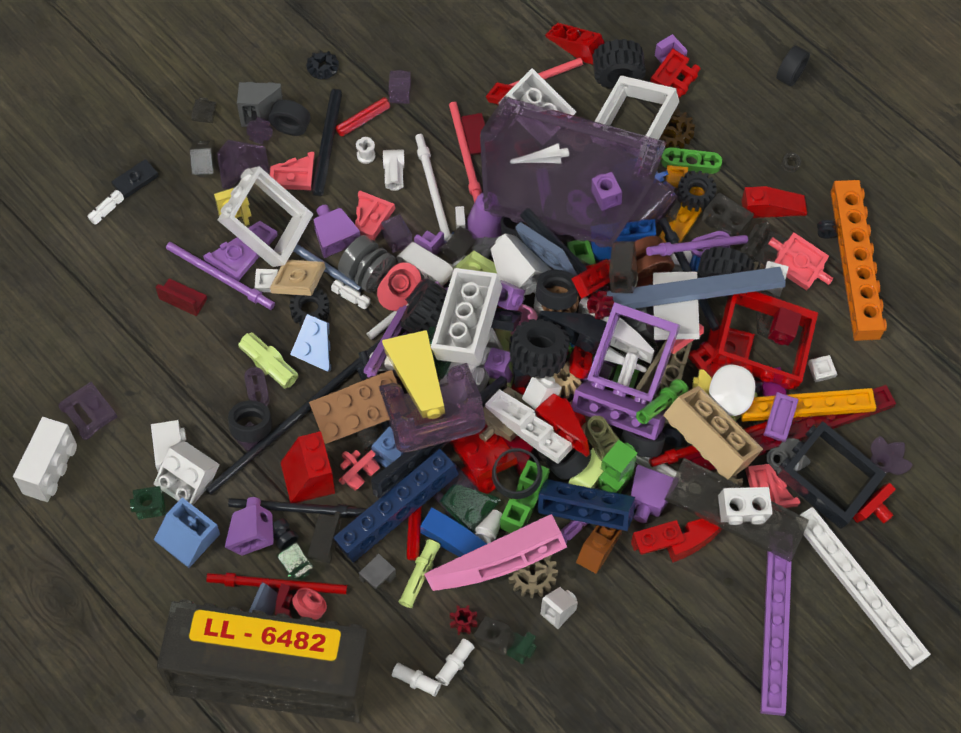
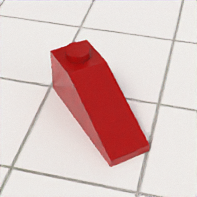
M767 186L745 187L741 200L744 219L807 215L804 195Z
M553 393L535 409L536 417L553 426L554 433L571 442L574 449L586 457L589 456L590 451L587 438L570 402L566 398H561Z

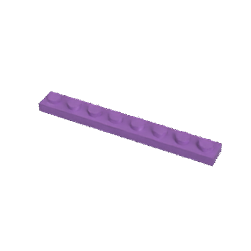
M769 531L760 713L785 716L792 533Z

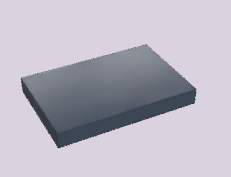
M522 222L515 227L524 244L545 264L554 270H564L574 276L577 275L563 249Z

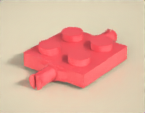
M794 232L784 244L774 237L771 238L768 245L778 251L774 263L789 266L786 275L788 279L806 291L817 278L827 285L831 283L833 277L823 271L824 264L829 255Z

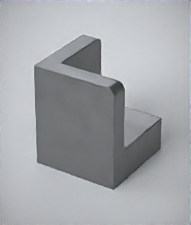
M380 554L359 572L360 581L363 583L367 581L374 589H377L385 580L390 583L396 577L395 568Z

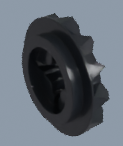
M320 50L319 53H312V56L307 58L306 67L308 73L314 78L327 79L337 73L339 61L336 55H332L330 51L322 52ZM324 60H326V65L323 64L322 67H320L319 69V63H322Z

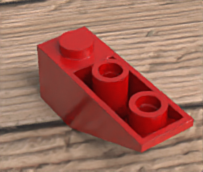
M561 23L554 25L545 34L546 38L575 58H581L582 62L592 65L595 49L601 44H605L600 33Z

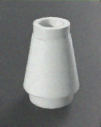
M492 510L476 527L475 535L487 544L495 541L500 529L502 513L498 510Z

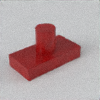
M891 483L881 486L861 506L853 519L858 523L874 513L883 524L893 516V513L883 502L896 489Z

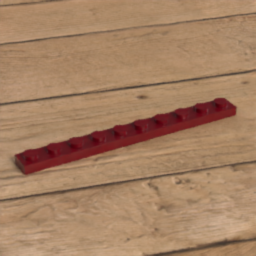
M887 385L872 389L876 404L874 412L796 417L792 420L787 439L805 440L807 439L805 433L813 424L817 427L823 421L829 427L835 429L893 408L896 402ZM765 428L749 434L763 448L758 456L768 453L772 448L779 447L782 442L764 436ZM700 452L683 458V463L691 480L717 471L716 467L704 459Z

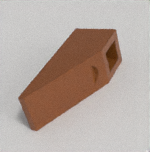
M597 525L584 542L576 563L597 573L623 530Z

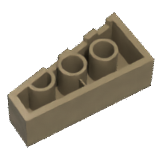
M667 340L637 385L636 390L648 394ZM692 342L676 353H671L655 399L663 388L670 386L673 380L682 379ZM665 419L664 427L668 423L667 419Z

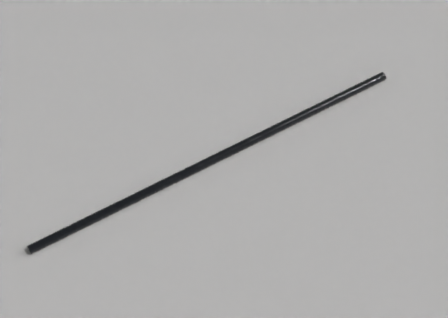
M451 279L443 286L444 288L449 287ZM380 340L367 350L369 356L375 351ZM360 357L205 488L206 491L212 495L311 410L309 402L329 395L355 373L357 365L361 363Z

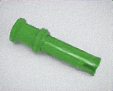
M680 379L673 380L669 387H665L660 391L656 399L636 413L637 420L641 424H647L666 407H670L680 395L688 392L686 383Z

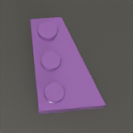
M261 221L248 228L268 246L278 236L276 230ZM237 237L229 243L221 244L219 249L212 253L209 252L203 257L205 261L239 281L260 256Z

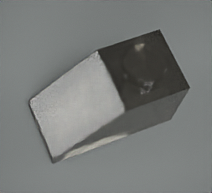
M215 140L193 142L190 148L192 174H197L198 177H208L210 174H213L215 170Z

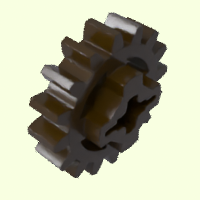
M678 108L676 112H673L657 142V146L664 144L665 149L669 146H672V148L679 146L683 149L684 143L689 145L695 132V124H692L693 118H686L687 112L681 114Z

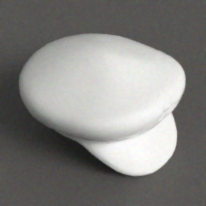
M730 364L719 368L715 372L710 383L709 396L729 416L743 414L750 408L754 400L755 380L751 372L746 368Z

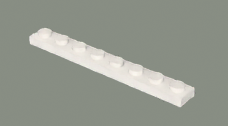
M811 507L794 518L793 523L908 668L911 670L927 659L931 654L816 510Z

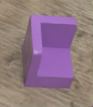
M672 34L656 44L655 57L662 63L672 49H675L684 56H687V49Z
M426 231L422 237L417 234L414 237V243L437 255L444 246V233L440 231L435 236L431 232Z

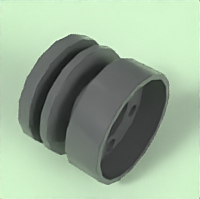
M362 235L356 238L344 251L338 264V270L349 279H355V283L371 293L377 290L380 282L390 269L394 267L396 260L392 254L387 253L384 248H379L378 244L368 236Z

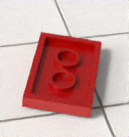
M479 419L450 441V444L477 483L492 476V469L497 458L503 452L510 449L500 435L494 434L484 442L479 434L488 427ZM513 452L506 454L498 461L496 474L518 464L517 457Z

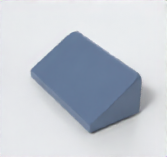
M262 583L247 617L270 620L276 607L278 593L267 584Z

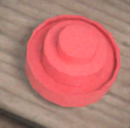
M309 588L299 589L292 599L295 609L303 618L317 620L322 617L327 609L324 598L318 592Z

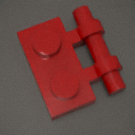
M672 49L651 77L650 82L676 88L678 98L680 99L689 90L688 86L690 83L697 79L701 68L696 64L692 68L688 67L687 64L690 59ZM681 73L685 75L683 81L677 79Z

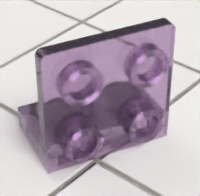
M227 140L217 153L221 183L224 189H231L239 178L241 179L242 173L248 168L260 166L270 175L266 148L264 146Z

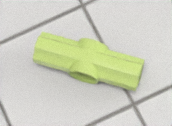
M252 332L242 337L238 344L239 348L254 361L256 367L263 374H269L284 389L290 388L295 383L298 373L283 360L281 354L274 347H268Z

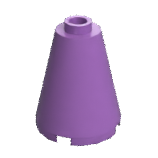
M492 193L480 194L466 219V234L472 242L476 238L501 236V218L504 214L496 196Z

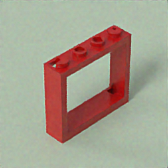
M756 291L728 295L712 362L717 363L720 367L730 364L742 366L750 371L753 376L759 377L764 382H773L785 389L795 390L803 381L818 312ZM735 304L770 316H774L780 307L802 314L799 326L803 328L792 374L724 351Z

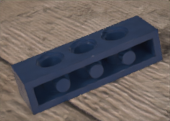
M546 479L539 493L538 513L552 514L555 517L628 531L634 516L635 497L548 479Z

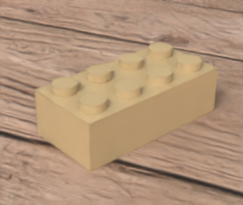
M700 386L680 395L663 415L669 424L676 428L684 436L685 440L692 444L700 452L701 456L712 463L718 473L727 479L747 468L763 450Z

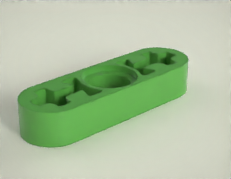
M667 148L662 153L661 163L665 168H667V165L688 167V171L695 170V172L702 171V173L714 174L721 169L722 157L715 152ZM669 156H673V161L669 160ZM693 157L697 160V163L689 164L686 159Z

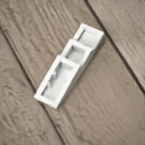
M584 297L581 299L578 313L589 314L587 308L588 298ZM604 317L601 320L608 322L609 317ZM619 317L610 345L626 353H636L639 359L651 364L654 354L653 348L638 332Z
M500 389L485 404V407L502 423L557 464L573 449L572 443L554 433L553 426L536 417L533 409Z

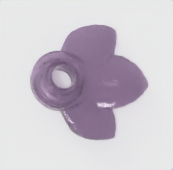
M881 436L872 442L871 452L873 456L870 460L886 474L888 472L896 475L904 474L913 466L911 462L903 459L905 443L894 442L887 444ZM877 462H882L884 467L879 466Z

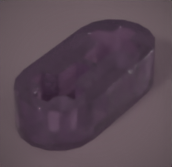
M251 367L244 375L248 398L250 401H257L256 391H260L262 398L258 402L267 406L269 395L264 372L258 367ZM252 375H257L258 384L254 385Z

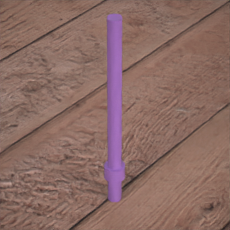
M747 235L675 244L666 242L660 243L659 246L647 247L646 253L649 256L659 254L661 256H668L674 252L745 244L748 242Z
M169 242L167 244V250L246 295L248 300L253 303H259L270 310L274 308L275 302L263 296L259 290L247 287L174 243Z

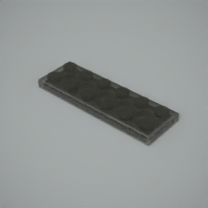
M683 458L664 500L789 562L793 559L809 519L771 501L773 514L763 524H752L751 521L739 525H730L729 522H721L718 495L723 488L744 487ZM752 503L756 510H761L757 503ZM729 504L732 510L739 511L735 504Z

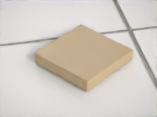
M287 260L286 264L280 267L270 286L271 293L312 296L326 268L325 263Z

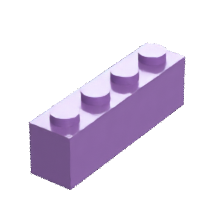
M583 382L575 390L571 407L577 413L588 417L602 416L610 425L655 440L663 430L666 419L663 415L666 410L661 411L647 424H641L636 418V413L646 405L636 402L632 398L613 394L610 390L591 386L592 384Z

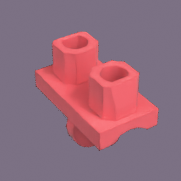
M357 450L352 454L347 451L343 452L342 458L344 461L340 464V467L343 470L348 466L352 468L338 481L342 485L346 483L356 491L365 482L357 473L361 468L369 476H372L380 469L379 464L373 458L376 454L370 450L357 462L356 459L360 456Z

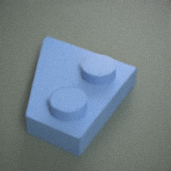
M307 314L290 355L323 370L331 371L329 361L330 341L328 339L330 334L329 323Z

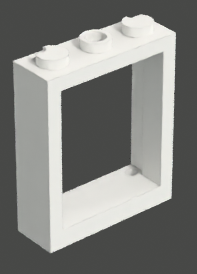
M620 76L588 132L592 144L597 148H606L616 153L632 155L635 158L642 157L648 159L679 103L676 88ZM626 96L663 104L642 142L606 134Z
M258 166L248 168L242 173L241 181L232 190L228 203L222 207L218 221L272 267L286 264L313 213ZM254 183L293 216L274 250L235 218L237 211Z

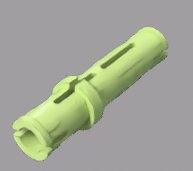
M430 539L426 541L420 557L416 558V566L398 601L401 605L407 608L413 607L426 578L425 573L432 570L434 566L433 560L441 547L439 543Z

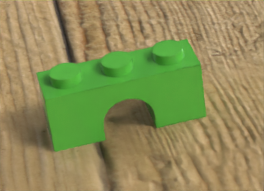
M620 440L615 443L602 459L601 470L604 472L598 479L597 487L603 491L618 494L623 491L632 479L637 452L632 445L623 443Z
M527 461L519 478L516 491H523L534 483L538 472L536 463ZM541 465L542 481L539 488L532 495L523 499H509L500 518V529L512 533L527 526L539 500V493L546 479H548L549 468Z

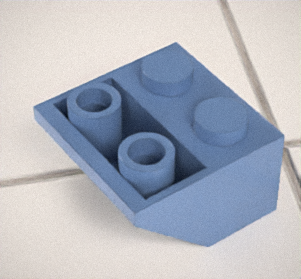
M182 497L166 514L154 541L186 567L190 568L215 541L220 532L216 523Z

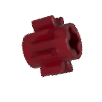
M607 291L591 293V297L587 301L588 313L595 314V319H603L610 316L614 305L613 296H607Z
M457 605L456 613L449 614V618L455 620L450 623V628L456 627L458 635L461 632H467L470 635L471 627L478 626V622L472 620L477 617V612H471L469 605L466 608H460ZM463 617L464 620H467V623H464L460 618Z

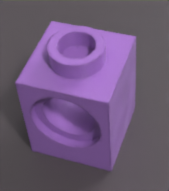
M612 172L599 174L592 178L591 191L601 211L622 204V191Z
M500 280L502 290L497 305L508 310L518 311V308L523 303L525 290Z

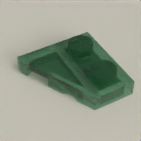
M453 484L439 502L465 528L474 533L476 527L491 513L501 499Z

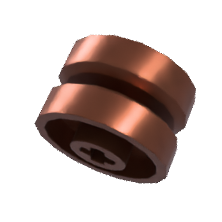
M648 236L639 239L627 246L619 255V257H622L624 269L633 287L653 285V273L672 272L675 264L670 255L661 256L659 254L649 256L646 253L647 247L659 246L660 243H663L659 236Z

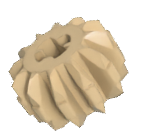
M568 361L565 363L564 368L561 369V372L558 374L554 373V376H552L555 382L562 387L558 396L564 395L566 399L569 398L570 394L574 395L575 390L582 383L580 378L573 376L569 372Z

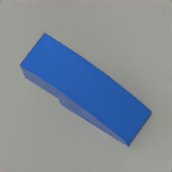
M434 508L430 509L420 526V533L441 544L442 548L459 557L487 545L486 542L470 530Z

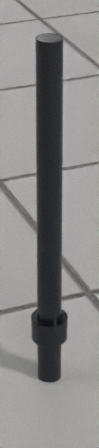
M666 218L660 220L659 223L665 234V241L671 244L679 243V237L672 230ZM674 252L683 272H693L684 252ZM698 299V303L712 331L718 330L720 325L707 299Z
M229 498L228 507L246 508L247 499ZM263 500L260 503V506L266 510L337 515V518H347V516L358 517L366 511V508L348 507L347 504L330 506Z

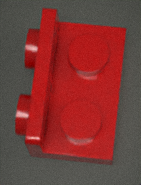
M675 520L634 532L631 544L634 551L639 549L640 554L643 555L684 542V537L678 521Z

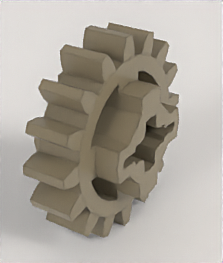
M550 555L531 565L508 573L507 575L511 576L508 582L509 584L515 583L514 591L522 590L521 596H524L527 592L530 593V598L534 597V593H538L542 597L543 590L550 592V584H556V579L554 578L558 575V570L554 569L556 561L550 562ZM530 570H534L535 575H530Z

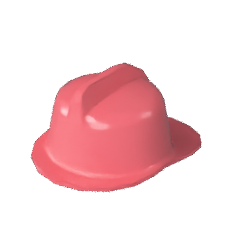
M404 262L392 267L377 288V297L380 304L391 311H397L399 307L406 306L408 303L405 299L421 280L419 270L414 265Z

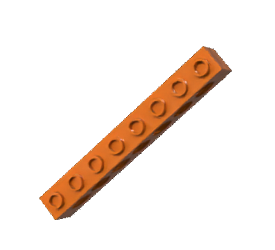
M860 180L834 181L831 189V199L854 341L880 340L883 332L886 331L887 323L886 319L882 318L883 300L879 299L878 294L880 292V282L876 280L875 276L877 264L872 258L874 246L869 240L871 228L866 222L868 210L863 204L865 197L864 189L860 186Z

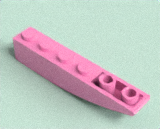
M551 514L425 573V577L433 591L475 584L524 568L567 548V545Z

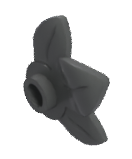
M788 438L786 442H781L779 447L768 451L766 462L777 471V474L782 470L779 466L787 456L791 459L795 454L792 449L799 442L798 439ZM775 455H778L780 457L779 463H776L773 458ZM804 455L793 469L797 472L811 463L810 459Z

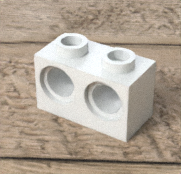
M769 487L723 488L718 495L721 522H729L730 525H739L751 521L752 524H763L773 514ZM752 503H757L761 510H756ZM729 504H735L739 511L732 510Z

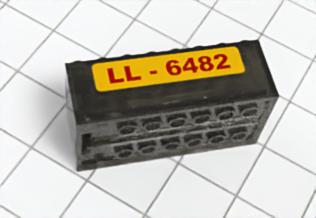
M182 599L179 602L172 601L157 669L172 696L360 723L371 655L367 629H363L362 626L357 624H350L348 627L341 626L335 621L320 623L315 622L314 619L309 617L293 619L286 614L279 613L276 616L266 615L265 612L260 610H252L251 613L242 611L238 607L230 606L228 609L218 608L217 605L212 603L196 605L190 600Z

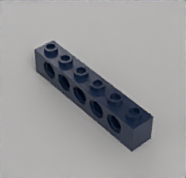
M441 449L436 451L333 538L339 548L354 563L459 474L455 464Z

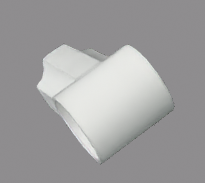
M383 150L385 187L391 191H398L403 188L404 150Z

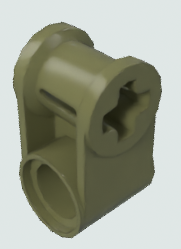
M595 415L588 420L585 430L586 438L594 448L597 457L602 461L619 438L614 434L604 417ZM597 426L602 431L595 432L591 429V427Z

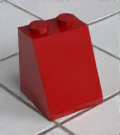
M321 431L298 437L280 462L290 503H300L335 494L332 471Z

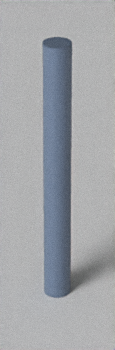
M296 244L293 252L307 261L324 262L326 267L324 272L343 282L344 285H348L359 292L362 291V287L358 286L354 280L349 279L325 261Z

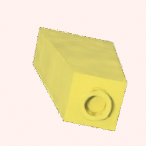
M427 330L382 340L388 359L422 418L436 419L441 414H445Z

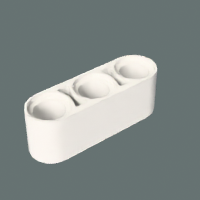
M411 242L396 257L399 263L404 262L414 265L419 270L422 280L428 278L433 282L438 281L442 286L451 279L454 271L446 261L414 242Z

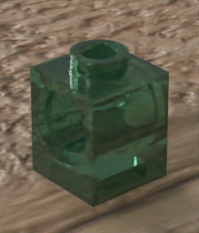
M161 486L133 490L130 507L131 512L136 513L138 520L166 515L164 494ZM145 501H152L150 505L142 506Z

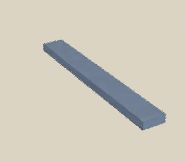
M773 267L607 291V296H613L615 303L636 309L785 287V279L781 267Z

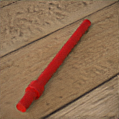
M767 422L743 430L750 434L766 428ZM693 445L679 450L671 449L665 451L663 455L650 458L649 464L651 467L665 463L672 464L678 462L680 458L699 451Z
M226 572V575L207 573L206 582L225 584L227 587H235V585L260 587L262 583H265L271 588L280 589L281 583L289 585L291 590L309 588L323 593H347V585L236 576V573Z

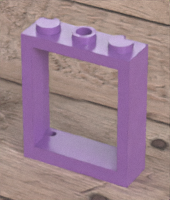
M614 302L587 380L593 381L591 385L593 387L604 390L605 386L614 389L613 394L622 397L630 394L635 396L634 401L647 405L648 401L651 402L656 397L680 325ZM620 315L670 332L648 394L599 377Z

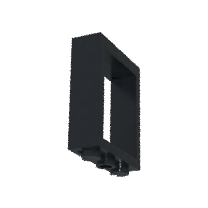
M822 421L817 427L813 424L805 433L807 439L804 442L800 440L792 449L795 454L791 459L788 456L779 466L782 470L777 476L841 529L851 521L886 476V473ZM819 436L869 477L844 510L840 509L793 469Z

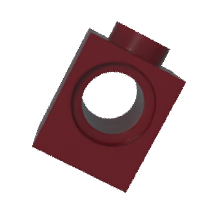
M780 307L773 316L768 339L774 340L779 345L788 346L796 337L802 314Z

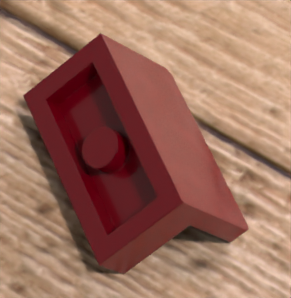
M170 278L164 286L160 284L156 286L160 300L195 316L198 315L207 301L205 294Z

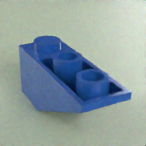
M655 219L590 227L595 261L617 258L633 242L644 237L655 236Z

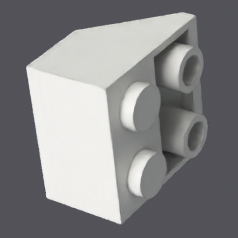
M182 441L169 447L154 485L177 501L183 497L190 504L194 505L206 490L205 488L212 483L220 464L187 442Z

